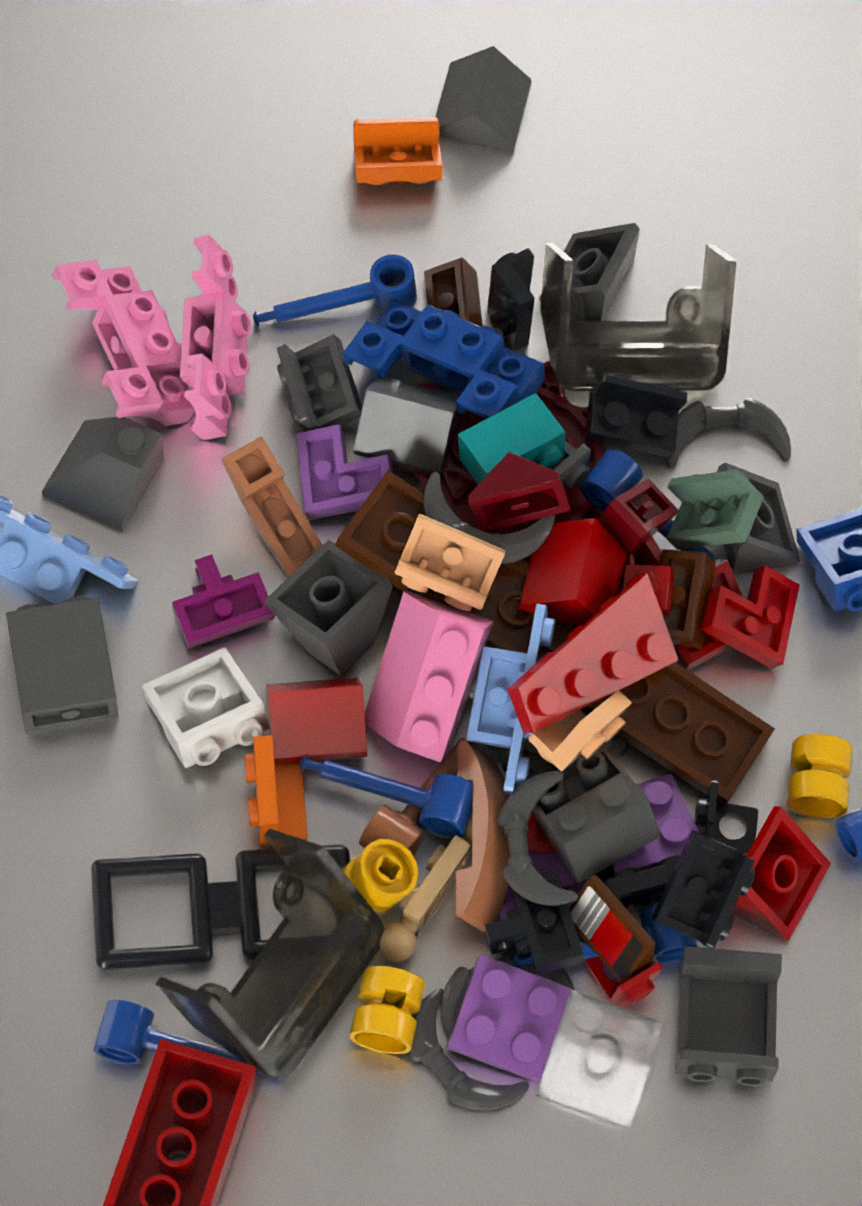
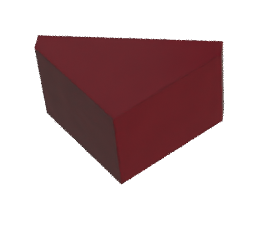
M508 452L468 495L469 504L479 529L485 532L571 511L559 472L511 452Z
M648 478L616 497L608 505L598 522L627 551L626 556L629 557L680 511Z

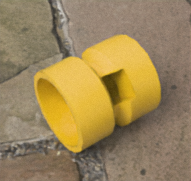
M807 734L793 740L790 769L794 774L788 780L786 800L789 810L798 815L816 819H831L846 814L850 784L845 778L851 774L853 757L851 743L843 738L827 734Z
M379 839L367 845L357 857L353 858L336 875L334 892L341 909L349 916L360 921H373L382 917L416 886L418 868L412 853L404 845L391 839Z
M372 966L366 968L358 999L364 1005L355 1009L349 1038L359 1046L376 1052L387 1054H405L410 1052L417 1021L411 1015L420 1011L425 988L423 979L411 972L394 967Z

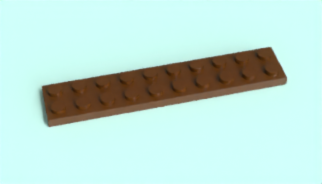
M387 470L337 538L335 546L376 574L389 579L394 586L403 592L406 590L452 606L444 600L446 595L432 589H428L427 593L413 590L401 582L403 577L394 573L418 515L422 514L425 516L424 494ZM523 560L501 564L482 610L472 607L470 611H466L493 621L485 647L528 654L534 613L518 609L529 565ZM555 620L551 647L542 646L540 659L548 652H554L568 640L566 636L576 626ZM676 662L619 690L632 704L620 716L626 723L616 735L706 795L711 781H719L717 803L723 807L729 802L775 728ZM614 693L581 709V711L586 715L590 714Z

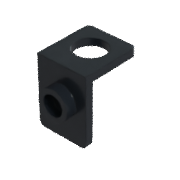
M712 780L706 798L698 797L694 822L696 826L702 827L701 834L741 852L748 853L756 839L758 809L728 803L723 807L717 803L719 781ZM727 816L740 818L746 825L745 835L735 840L726 838L719 829L720 821Z

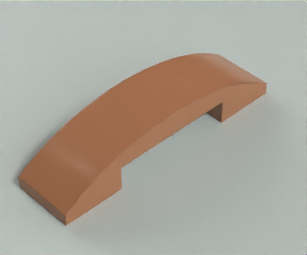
M261 436L223 457L222 462L257 531L282 571L289 578L323 544L283 481L285 473Z
M467 740L459 741L457 746V776L473 783L472 866L456 871V916L480 931L485 932V925L496 921L509 886L503 876V870L508 866V859L510 858L508 837L505 834L504 828L497 822L502 806L509 796L504 792L505 779L494 760Z

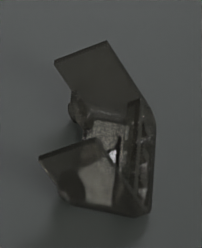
M545 243L541 317L552 373L565 389L570 391H590L604 374L623 373L629 375L632 380L649 384L666 383L679 391L710 390L723 380L728 357L737 264L735 259L715 244H706L702 287H684L677 290L668 301L665 321H584V300L578 292L571 288L574 260L554 243Z
M268 829L264 837L287 864L278 877L273 889L274 906L284 919L230 993L221 985L207 983L194 990L164 977H160L155 985L196 1030L246 1064L256 1066V1071L281 1080L287 1078L296 1070L364 973V970L380 950V940L384 932V925L377 913L322 845Z

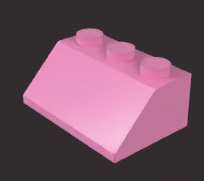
M405 590L366 707V726L398 748L441 763L452 750L481 661L483 646H486L493 621Z

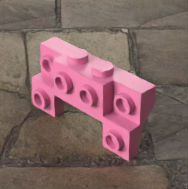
M210 235L194 238V245L202 254V265L200 270L192 271V278L198 283L203 295L184 299L180 378L192 388V390L185 391L184 397L192 404L196 413L190 423V429L202 440L227 436V420L231 415L229 396L245 393V375L249 372L247 337L251 333V320L248 313L234 301L237 298L238 289L236 281L232 276L233 264L231 257Z
M97 260L57 264L52 276L54 280L61 281L69 298L66 304L67 309L98 310L92 324L114 369L113 371H106L101 382L103 387H110L119 406L116 411L117 417H149L161 422L164 426L188 423L195 410L192 404L184 397L185 391L189 389L180 378L182 346L176 341L168 324L166 312L160 307L153 291L141 290L130 266L101 270Z

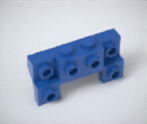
M392 300L375 324L369 321L365 322L343 352L345 363L352 365L353 362H357L376 371L377 377L381 379L403 357L406 370L462 393L456 401L459 413L464 414L467 410L486 419L536 393L546 379L542 362L505 347L503 336L493 328L488 326L480 327L462 319L453 311H442L428 304L423 311H419Z

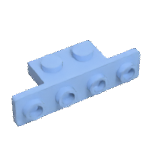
M0 495V522L4 524L0 532L1 575L53 604L62 603L64 600L74 596L86 570L120 589L135 588L138 579L127 574L129 567L126 564L107 555H104L103 559L98 558L88 552L91 546L87 542L70 534H66L64 538L50 531L52 524L49 521L29 512L26 517L12 510L14 502Z
M536 604L528 654L484 646L482 650L467 741L510 749L504 783V792L507 796L520 784L528 780L530 758L523 757L526 739L532 734L523 733L507 689L540 660L542 646L551 647L555 619L547 618V606L543 604Z

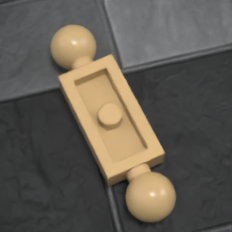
M473 812L464 836L460 838L455 835L447 848L442 845L438 846L427 863L426 870L429 871L427 877L421 885L416 883L411 892L401 900L399 907L404 909L401 921L390 924L381 931L378 938V948L382 956L387 960L402 962L413 955L416 949L415 936H419L455 884L456 871L464 869L468 865L472 852Z

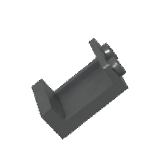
M75 596L59 604L47 606L28 604L19 607L16 611L6 612L26 732L119 716L98 597L88 599L83 596Z
M684 946L679 961L675 1074H687L689 1080L696 1082L715 1081L717 1077L736 1078L738 1084L745 1086L764 1085L766 1081H773L779 1068V1058L776 1057L777 982L781 975L782 954Z

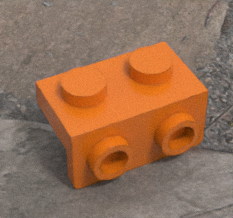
M413 117L354 120L353 157L356 182L383 185L387 182L409 181L415 184H424L430 180H442L438 118Z
M272 735L254 736V754H245L246 783L256 782L257 798H248L249 827H259L260 847L304 844L307 842L308 835L303 772L299 767L300 762L274 764Z

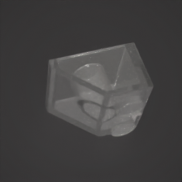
M572 990L536 1097L629 1130L666 1023Z

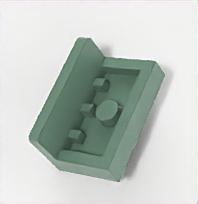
M738 470L672 478L668 489L682 503L679 508L680 512L676 515L666 539L677 550L745 542L752 529L764 496L750 483L748 477Z

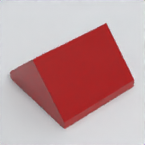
M596 518L553 523L550 534L536 552L531 554L518 609L535 614L536 604H543L547 606V618L576 627L585 625L599 612L598 608L610 597L618 595L627 551Z
M359 677L266 684L274 764L299 763L301 758L307 754L308 759L312 761L367 757L363 685Z
M774 806L747 853L749 857L754 859L752 869L755 870L753 883L745 896L739 895L731 913L781 940L789 941L831 863L780 806Z

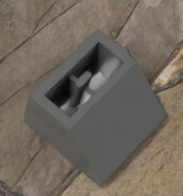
M604 745L589 759L582 755L563 770L564 779L552 786L539 799L532 812L556 856L578 884L661 836L648 797Z

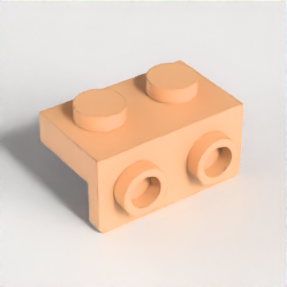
M419 514L394 573L403 577L401 582L413 590L427 593L428 589H432L446 595L444 600L458 609L470 611L474 607L482 610L506 550Z
M618 690L587 716L579 710L532 733L528 740L537 748L538 753L544 760L554 764L562 772L581 755L589 759L604 742L610 741L625 725L626 722L620 716L632 702Z

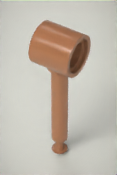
M458 742L422 785V789L428 790L438 774L456 775ZM407 804L402 811H394L387 805L382 806L364 829L359 845L365 848L376 840L391 839L404 845L414 856L422 844L426 833L416 824L419 821L422 808Z

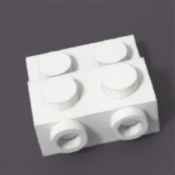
M225 647L141 685L146 701L162 724L169 744L185 768L194 764L200 766L210 765L218 759L221 751L238 743L243 746L252 745L254 736H262L264 731L270 729L263 702Z

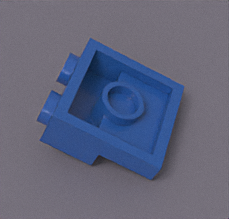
M862 508L796 528L797 543L815 568V583L833 610L838 611L844 608H848L850 611L862 610Z

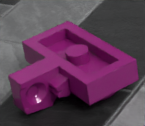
M212 554L195 560L197 567L195 572L200 585L192 588L193 595L172 602V610L188 649L275 619V615L264 602L269 596L259 572L237 580H233L231 574L221 578Z

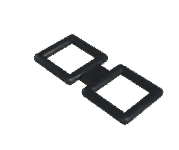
M341 844L243 850L235 858L237 881L208 883L206 858L199 853L98 859L91 866L96 963L103 970L207 963L213 957L212 935L241 933L242 953L248 960L351 954L358 947L356 919L341 909L336 898L335 908L338 935L261 940L255 869L331 864L334 887L336 875L350 862L349 850ZM188 873L193 945L115 950L111 878Z

